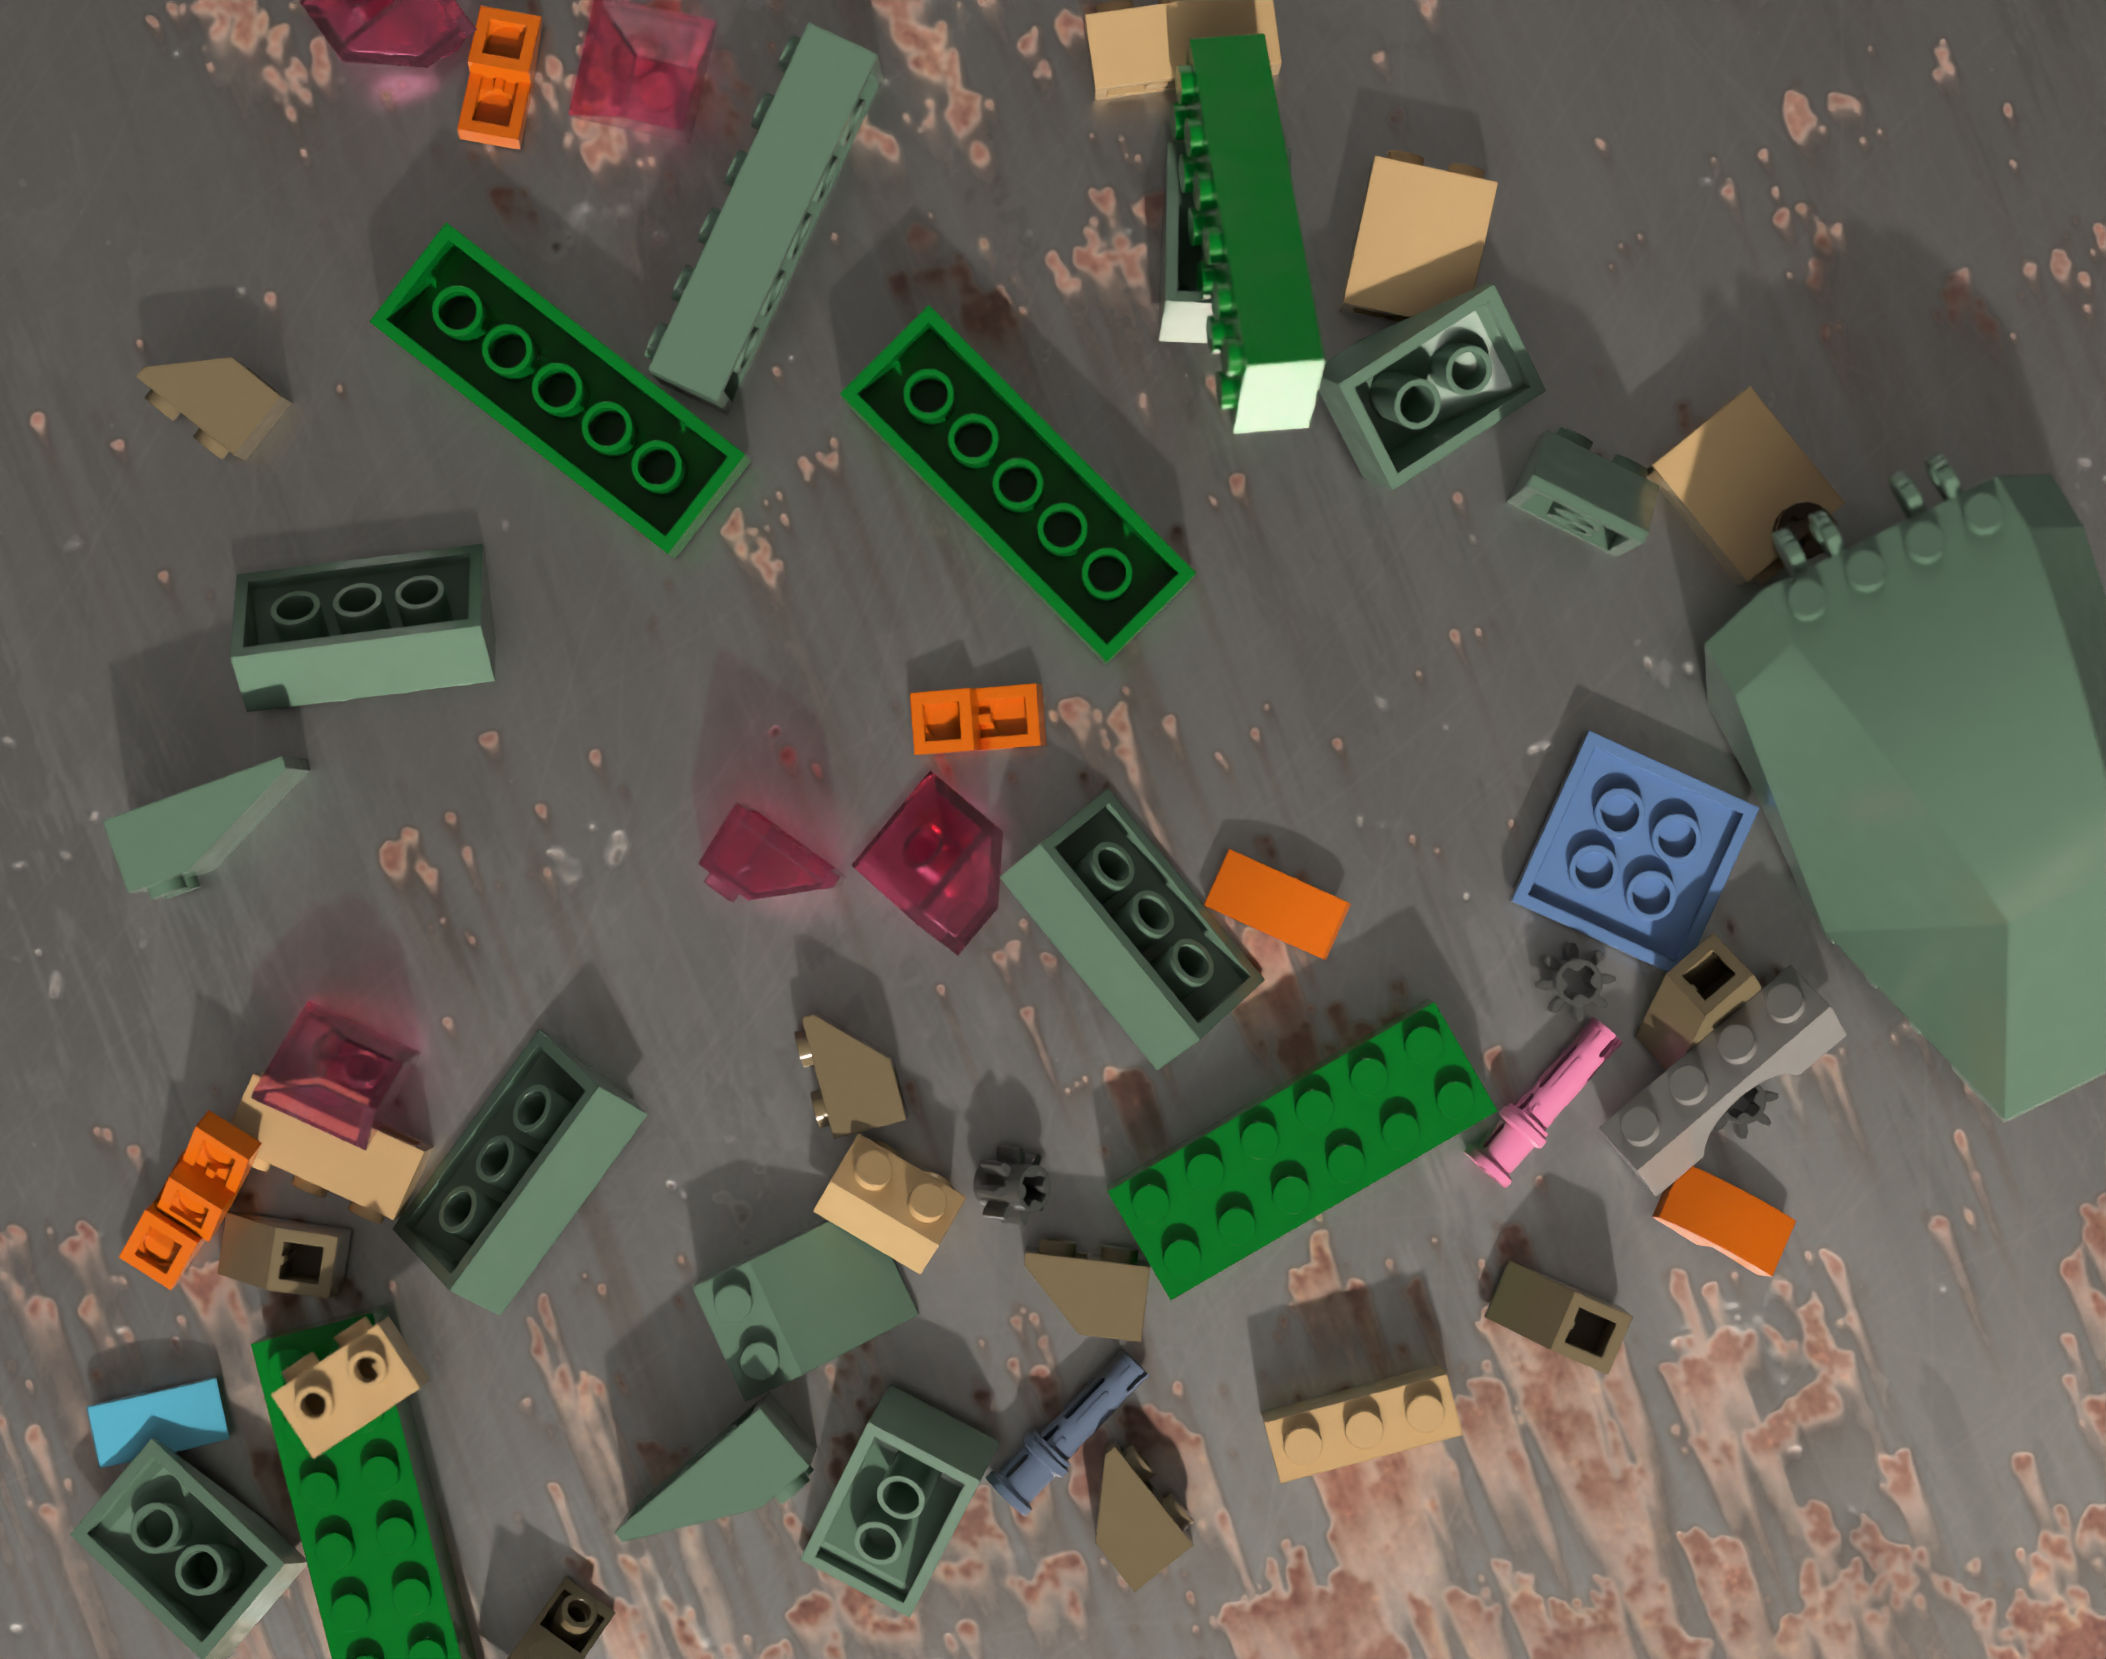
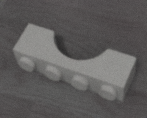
M1790 965L1602 1124L1599 1129L1617 1154L1657 1197L1704 1157L1705 1146L1712 1129L1722 1115L1741 1096L1770 1078L1783 1074L1800 1076L1846 1037L1847 1034L1828 1002Z

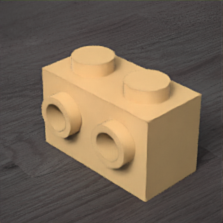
M858 1133L813 1212L911 1270L921 1274L939 1247L967 1197L954 1190L952 1184L941 1175L933 1172H924L900 1158L898 1152L890 1145L878 1140H869Z
M365 1316L334 1337L340 1349L322 1361H319L314 1352H311L281 1372L287 1384L275 1391L271 1396L313 1459L420 1389L430 1380L389 1316L375 1326H372Z

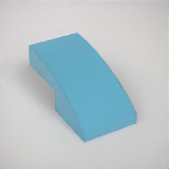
M214 1377L86 1406L99 1468L132 1462L151 1438H156L173 1452L229 1439L217 1378Z

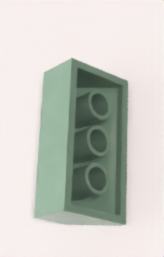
M483 543L237 574L230 660L247 712L284 709L294 706L347 701L350 699L397 693L405 694L413 691L468 686L495 681L496 637Z
M1109 788L999 877L1157 1071L1202 1039L1265 981Z
M538 1029L395 1224L393 1230L449 1291L501 1316L545 1254L557 1241L589 1194L595 1189L622 1149L631 1140L648 1114L615 1083L551 1036Z

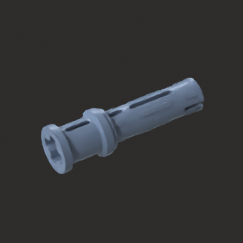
M1120 1348L1107 1365L1088 1382L1041 1433L1037 1430L1032 1434L1029 1432L1023 1438L1025 1446L1000 1472L991 1471L986 1477L987 1481L1011 1506L1023 1516H1027L1032 1511L1030 1503L1056 1476L1063 1478L1069 1472L1068 1468L1071 1463L1068 1460L1150 1375L1124 1349Z

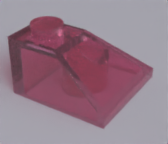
M455 0L299 1L343 62L428 68L438 59L455 53L462 46L464 40L477 30Z
M594 0L568 115L572 118L691 144L717 21L625 0Z
M930 770L851 866L914 923L958 956L998 909L1003 831Z
M739 802L730 811L698 863L710 872L704 882L732 903L735 902L739 895L750 901L838 887L847 877L749 804Z
M307 1001L254 1088L251 1098L366 1151L419 1060L421 1052Z

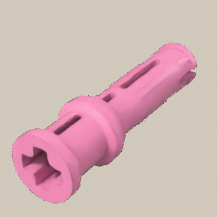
M1591 1017L1584 1028L1578 1033V1036L1563 1050L1529 1092L1516 1105L1510 1103L1508 1106L1504 1105L1498 1112L1501 1119L1477 1146L1469 1145L1464 1150V1153L1487 1175L1506 1189L1512 1183L1510 1174L1534 1147L1541 1149L1547 1141L1545 1139L1548 1137V1133L1545 1130L1594 1076L1600 1066L1623 1044L1622 1041L1599 1020Z

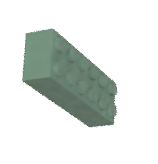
M809 22L802 37L800 38L793 34L783 50L778 64V70L784 72L781 83L775 95L766 92L761 98L751 123V127L757 129L756 137L748 153L741 149L736 153L724 182L725 185L731 187L722 210L712 207L698 237V242L704 244L701 256L695 268L686 264L681 271L671 299L678 302L669 325L662 322L658 323L645 351V357L652 359L648 370L660 384L727 415L884 79L878 54Z

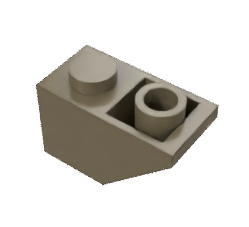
M233 357L146 366L136 375L140 381L150 388V391L144 397L150 404L173 421L182 413L199 427L193 437L222 460L229 452L243 460H247L292 404L290 400L245 364Z
M1713 932L1666 973L1635 1037L1656 1061L1667 1070L1763 988L1754 974Z
M818 1012L802 1017L804 1029L794 1032L803 1067L806 1068L813 1065L815 1067L820 1090L812 1091L810 1094L819 1128L830 1126L833 1139L907 1120L909 1114L895 1061L891 1054Z
M228 1211L225 1217L217 1274L265 1290L330 1299L343 1290L351 1229Z
M1039 1238V1247L1026 1246L1024 1266L1079 1335L1142 1341L1150 1264L1147 1260L1138 1259V1249L1116 1245H1102L1100 1255L1076 1252L1077 1242L1057 1238Z
M1510 1259L1507 1261L1484 1315L1485 1318L1551 1351L1608 1375L1633 1318L1631 1314L1620 1306Z
M1113 1438L1104 1446L1095 1543L1132 1590L1136 1592L1193 1546L1192 1534L1187 1528L1195 1522L1174 1494L1170 1493L1163 1499L1148 1481L1156 1473L1141 1452L1133 1444L1124 1450L1116 1439Z
M565 1576L507 1659H584L616 1612Z

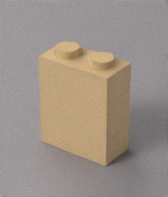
M1389 150L1386 158L1375 156L1370 166L1339 311L1398 323L1475 289L1498 182L1484 179L1485 171L1470 165L1451 163L1448 165L1447 171L1423 166L1424 158L1410 152Z
M1751 386L1740 392L1647 468L1649 470L1647 476L1652 482L1659 485L1658 489L1737 586L1749 582L1752 578L1761 586L1785 567L1774 546L1771 535L1774 521L1782 510L1801 502L1818 504L1829 513L1833 524L1836 526L1838 523L1831 514L1845 504L1843 499ZM1808 515L1798 522L1789 521L1787 528L1795 533L1798 541L1802 539L1804 542H1816L1809 528Z

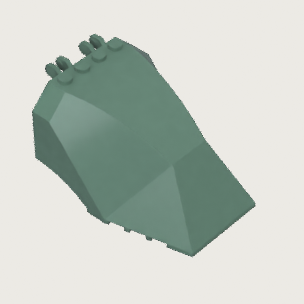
M1939 452L1924 459L1927 475L1931 483L1936 486L1944 502L1926 510L1914 481L1902 470L1888 477L1890 489L1907 520L1845 549L1841 536L1827 515V512L1824 509L1808 516L1809 528L1827 559L1811 567L1807 564L1797 538L1787 527L1771 534L1774 546L1791 576L1762 590L1705 643L1707 705L1744 771L1795 878V885L1824 936L1833 945L1836 944L1865 974V979L1875 989H1880L1909 1020V1025L1919 1035L1923 1034L1949 1061L1952 1065L1951 1069L2003 1123H2006L2106 1074V594L2084 526L2051 474L1995 476L1963 492L1957 475L1952 467L1949 466L1944 455Z

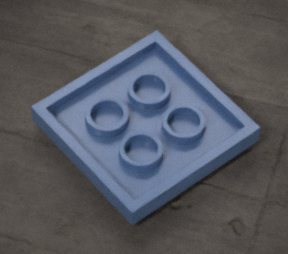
M1588 730L1584 734L1509 901L1665 972H1669L1698 946L1760 808Z

